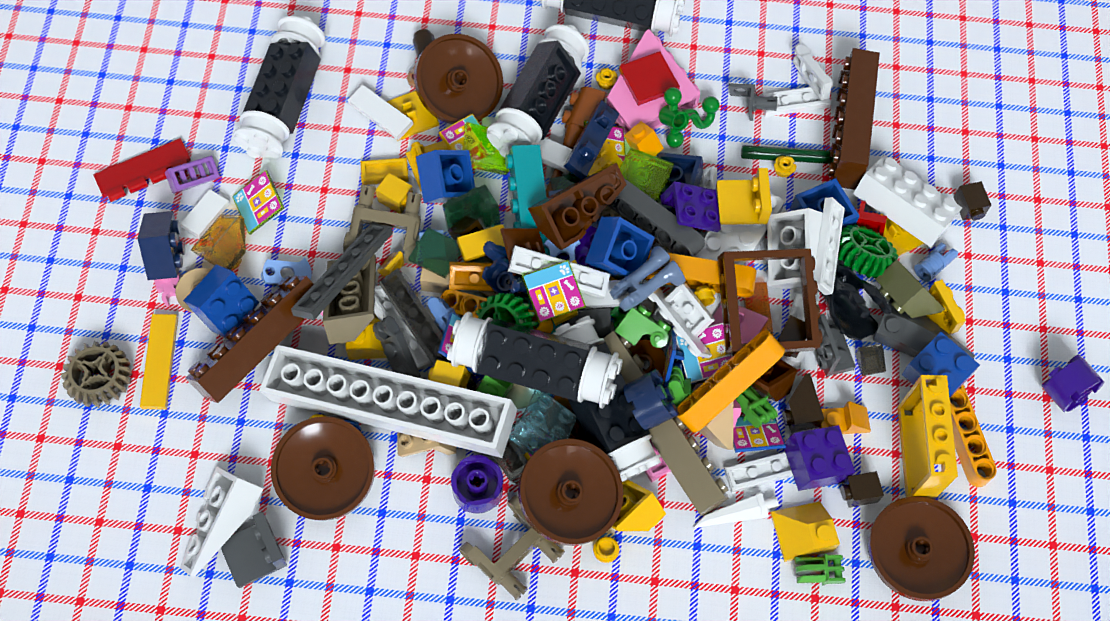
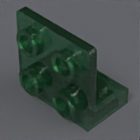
M486 185L472 188L468 193L451 198L443 204L447 229L451 228L464 216L474 219L480 218L485 228L501 225L499 205Z

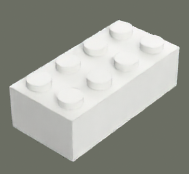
M886 155L864 174L853 193L929 247H932L944 234L962 209L953 199L947 198L937 191L934 186L925 183L915 173L906 170L894 159Z

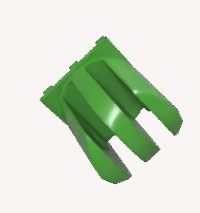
M673 366L668 386L674 394L675 400L672 402L677 408L681 402L693 393V390L691 388V378L684 379L682 370L677 366Z
M751 385L736 400L741 406V412L745 415L743 421L748 420L755 428H759L762 423L766 424L770 419L777 418L778 414L776 409L767 401L769 396L767 395L762 398Z
M824 554L822 557H794L795 564L801 565L795 568L796 574L808 575L797 577V583H822V586H824L825 584H841L846 582V578H843L842 572L845 571L844 567L841 566L843 555ZM828 561H833V566H828ZM829 573H834L835 578H829Z

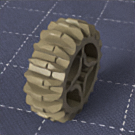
M94 341L92 347L84 343V349L80 351L75 348L76 355L74 357L68 356L70 363L63 364V369L66 371L61 374V378L64 380L62 383L63 387L67 390L70 398H74L78 404L83 402L86 407H90L93 403L95 407L99 408L102 401L106 405H110L112 397L119 400L117 394L119 391L126 393V388L123 385L131 384V380L128 377L132 375V370L129 368L131 363L126 358V354L121 350L119 351L116 345L110 346L105 341L101 346L98 342ZM115 363V372L111 378L109 373L112 369V364ZM84 371L83 382L79 386V376Z

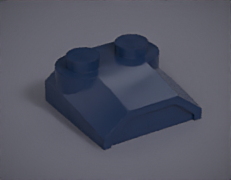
M659 152L646 192L661 196L674 181L700 186L703 175L702 156Z

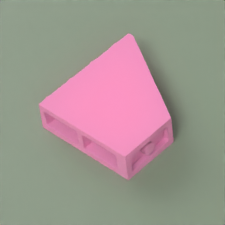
M650 29L645 31L628 62L661 51L680 86L679 90L681 91L682 99L678 104V109H693L698 106L700 98L698 86L694 83L692 84L687 77L686 71L675 62L672 53L666 51L662 46L660 38L654 35ZM621 74L610 91L606 103L610 108L619 113L616 124L619 128L623 129L624 134L640 121L653 130L664 125L659 120L661 109L668 105L664 100V96L638 106Z

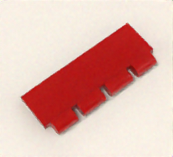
M181 138L97 172L93 176L103 198L108 196L110 202L126 196L125 188H128L132 194L148 187L146 180L149 178L153 184L167 179L165 175L167 169L186 164L191 161V158Z

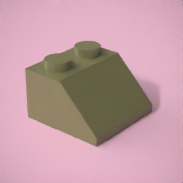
M898 260L894 261L882 275L875 279L882 286L878 290L888 300L891 297L895 300L891 304L900 314L906 312L911 318L941 313L945 310Z

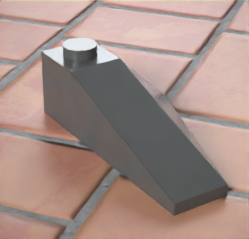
M892 297L890 298L888 304L892 306L893 310L890 314L884 313L873 341L916 357L942 332L974 359L975 355L930 318L927 316L911 318L906 312L900 314L891 304L895 300Z

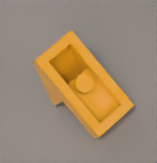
M848 401L843 408L821 409L824 420L819 428L839 425L842 434L871 432L867 407Z

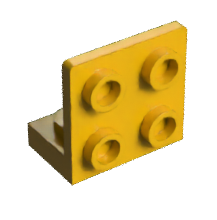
M758 168L756 176L752 177V180L717 181L718 213L721 225L768 223L772 212L768 168Z

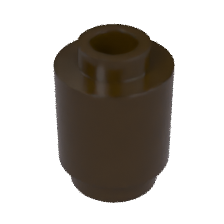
M427 29L418 30L414 34L413 45L417 59L423 49L435 40L434 35Z

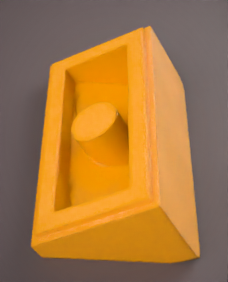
M449 262V289L494 291L482 278L484 268L491 266L493 263Z

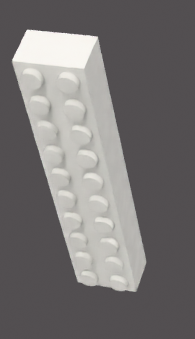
M277 345L259 390L270 401L500 458L503 457L518 410L511 399Z

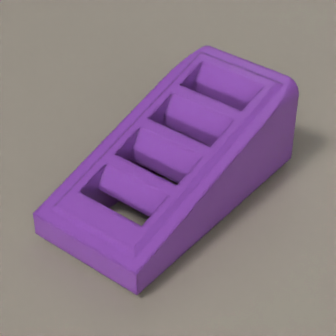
M212 155L169 168L165 171L173 194L220 178ZM206 163L210 176H206L202 164ZM197 166L198 172L201 177L200 179H197L193 167ZM185 170L188 171L191 182H188L184 173ZM176 173H178L180 177V180L182 182L181 185H179L177 181V178L175 176Z

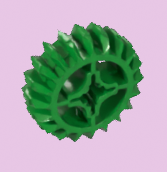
M854 224L853 226L847 225L841 231L838 259L843 261L845 266H849L852 271H857L859 275L864 274L867 278L872 276L876 279L899 257L893 244L888 242L886 237H882L880 233L874 232L872 228L867 229L865 226L859 227Z
M498 293L497 295L489 296L487 301L480 303L482 309L475 311L478 318L482 320L490 317L493 320L499 319L532 329L533 326L538 324L532 321L535 313L528 312L530 304L523 303V298L515 297V294Z

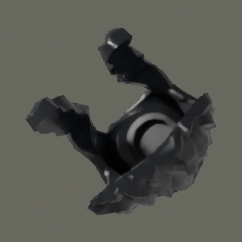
M838 264L833 294L824 295L822 293L829 309L830 318L840 330V333L853 340H862L875 334L878 329V323L870 315V310L866 306V301L860 295L859 290L864 289L880 307L882 312L890 314L893 308L887 303L885 297L880 294L876 286L858 278L850 267Z

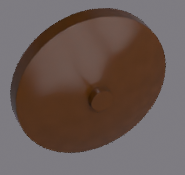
M448 34L433 40L420 53L414 69V84L417 95L424 107L439 120L454 124L471 114L474 115L477 121H480L495 109L503 91V74L496 56L484 43L468 35Z
M334 417L310 418L293 426L277 444L271 461V479L279 499L292 512L312 520H333L355 510L367 497L375 477V458L366 437L350 423Z
M561 439L544 445L529 458L520 475L518 498L524 517L538 534L557 544L576 546L596 540L613 526L622 508L623 485L617 467L601 449L586 441Z
M912 496L896 500L880 512L869 532L868 552L875 572L887 587L905 598L916 601H935L945 598L958 590L966 582L972 571L975 549L971 533L963 519L952 508L938 500L922 496Z

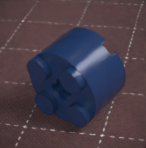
M657 369L623 386L626 400L628 403H632L634 408L632 412L644 430L652 429L679 415L675 404L672 402L675 400L674 394L669 386H663L662 376Z

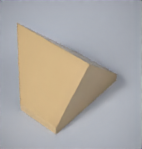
M733 401L698 431L716 446L728 450H733Z

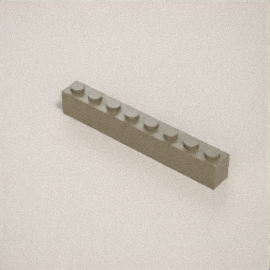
M615 331L604 337L611 354L613 355L614 352H618V358L623 360L620 372L626 384L646 374L642 369L645 366L644 362L638 354H632L629 349L632 345L629 341ZM677 417L649 429V435L652 436L650 438L651 442L700 515L708 514L729 499L726 494L729 491L728 487L721 478L716 479L712 473L714 466L706 456L702 458L698 452L700 448L698 442L692 435L690 437L687 436L683 430L686 426Z

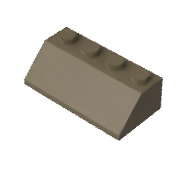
M375 254L323 310V324L329 345L355 341L374 319ZM336 260L327 261V270Z

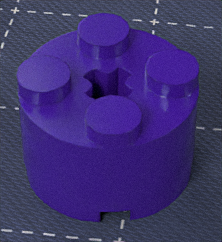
M1079 354L1074 356L1067 363L1066 367L1058 366L1048 375L1050 379L1042 384L1044 391L1064 413L1065 411H1072L1089 399L1087 396L1092 391L1096 393L1104 384L1103 379Z
M471 455L462 459L451 475L452 493L456 503L463 511L475 514L485 513L496 507L503 495V474L500 467L483 455ZM479 481L481 486L475 487L474 482Z

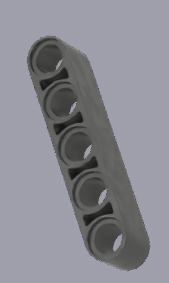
M626 179L627 185L614 201L607 205L631 224L654 236V241L670 253L694 257L705 246V240L699 232L692 227L679 225L673 213Z

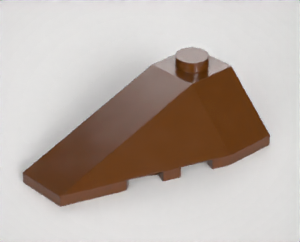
M614 163L529 207L528 210L538 230L557 248L563 250L583 238L587 233L586 230L592 223L598 220L601 212L614 201L627 184L617 163Z

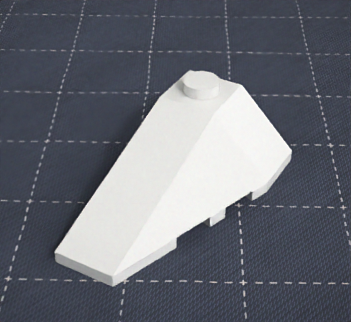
M216 467L203 495V498L207 500L203 513H198L195 520L198 522L197 532L189 539L180 569L195 577L252 513L254 507L260 502L263 488L229 471Z

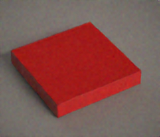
M661 51L619 66V72L638 106L663 97L665 91L670 87L680 88Z

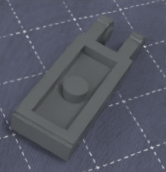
M387 316L383 318L382 322L378 321L373 326L376 339L381 341L392 371L421 378L405 337L400 331L395 318Z

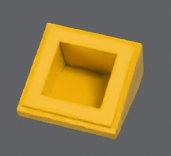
M398 251L390 254L377 269V272L388 280H392L405 264L403 253Z

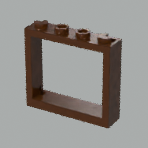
M811 249L723 252L717 257L726 355H735L747 344L741 343L734 261L799 259L807 340L779 343L785 348V352L813 351L820 348L823 335L818 326L820 307L818 304L816 305L815 295L818 292V285L813 275L815 258L811 255Z

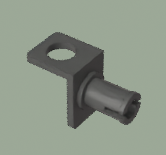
M729 83L730 96L750 97V121H753L756 110L777 111V96H757L755 84ZM735 89H744L746 91H737Z

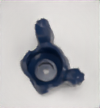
M491 241L484 243L483 251L494 263L484 268L482 278L494 290V293L496 295L498 293H512L516 295L519 292L530 294L524 277L513 276L512 272L508 271L509 260L505 247L496 245Z

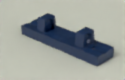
M603 100L596 105L563 166L581 180L588 175L619 116V113L610 108Z

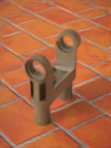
M361 185L358 205H355L353 209L350 229L344 238L343 252L360 236L364 223H376L406 230L403 246L405 251L404 263L415 264L418 254L417 239L421 223L418 214L422 195L418 193L413 195V192H408L405 212L399 214L373 209L372 203L376 187Z
M514 495L507 502V505L515 513L513 516L528 531L499 560L493 563L477 546L473 547L468 542H465L458 550L470 564L476 565L494 584H501L517 601L521 598L520 595H524L528 588L512 574L513 569L534 548H539L553 564L558 561V557H562L565 551L556 543L542 537L530 526L523 515L518 496Z

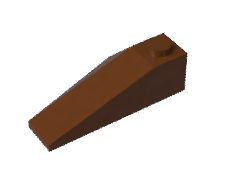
M779 359L752 385L764 395H768L769 399L777 402L790 394L798 369Z

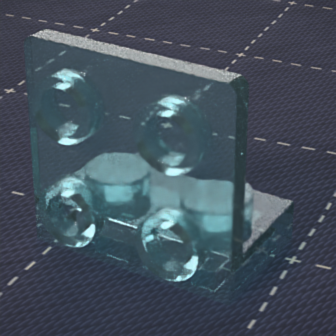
M535 390L522 417L513 424L509 439L533 455L537 450L550 442L568 439L577 417L545 392Z

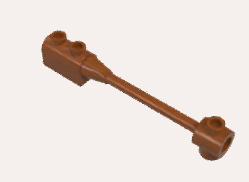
M581 87L579 93L573 91L569 102L570 105H573L572 110H565L562 118V123H565L564 146L573 149L596 105L601 100L605 102L606 92L591 87ZM554 169L546 189V198L549 197V191L557 189L563 174L562 171Z

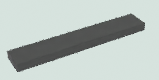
M371 223L291 308L293 316L315 320L393 234L392 227Z

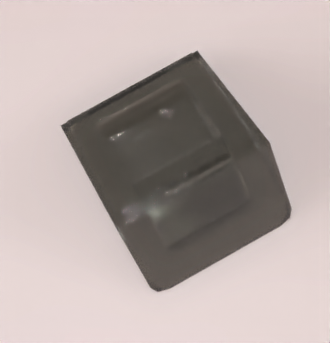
M882 344L858 348L855 355L862 376L886 372Z

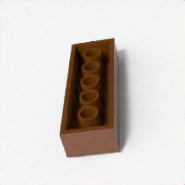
M853 48L850 57H845L843 70L839 74L838 83L841 84V88L838 89L836 97L839 106L836 107L834 120H837V125H834L832 138H835V143H832L830 149V157H833V160L829 164L827 176H831V180L836 178L842 188L855 190L869 165L880 52Z
M286 276L278 284L280 288L274 293L270 292L260 301L262 305L256 311L254 309L249 311L243 317L244 322L238 328L235 326L225 334L226 339L220 345L215 344L206 353L208 357L202 362L198 361L188 370L190 374L185 379L206 400L219 403L305 319L293 316L291 308L314 283L307 276Z

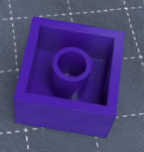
M839 425L796 432L785 441L786 448L784 450L798 491L840 484L844 482L847 476H852L856 473Z

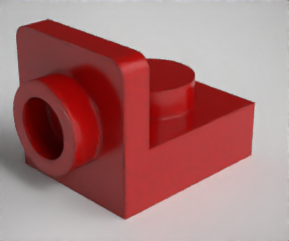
M861 200L860 208H855L860 216L856 225L859 227L865 226L867 229L872 228L874 232L880 233L883 237L887 216L864 212L866 201Z

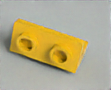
M941 279L934 282L928 292L945 310L941 313L926 316L951 335L959 331L966 319L963 309L956 304L953 298L952 290Z

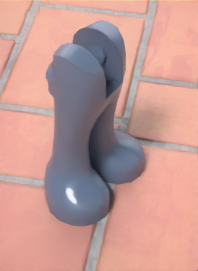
M657 245L651 250L650 258L637 270L618 282L609 293L613 300H616L628 292L630 295L619 304L621 309L628 311L643 302L661 286L667 283L681 286L686 282V279L674 260L670 262L669 254ZM659 268H663L660 272H658L646 283L640 284V282L644 280L647 276H649L651 273L657 271Z

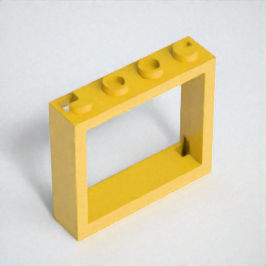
M921 375L897 407L906 497L922 496L936 499L958 477L947 375ZM904 411H910L912 415H905ZM934 464H941V472H935Z

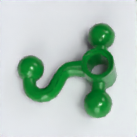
M670 87L665 91L664 100L668 105L661 109L659 120L662 124L670 127V132L666 136V142L670 147L678 148L683 144L684 136L680 131L687 127L690 119L695 127L699 129H706L713 123L715 114L720 106L719 100L716 97L708 96L703 100L702 109L707 114L705 119L701 120L698 112L692 108L678 109V104L682 99L681 91L678 88Z

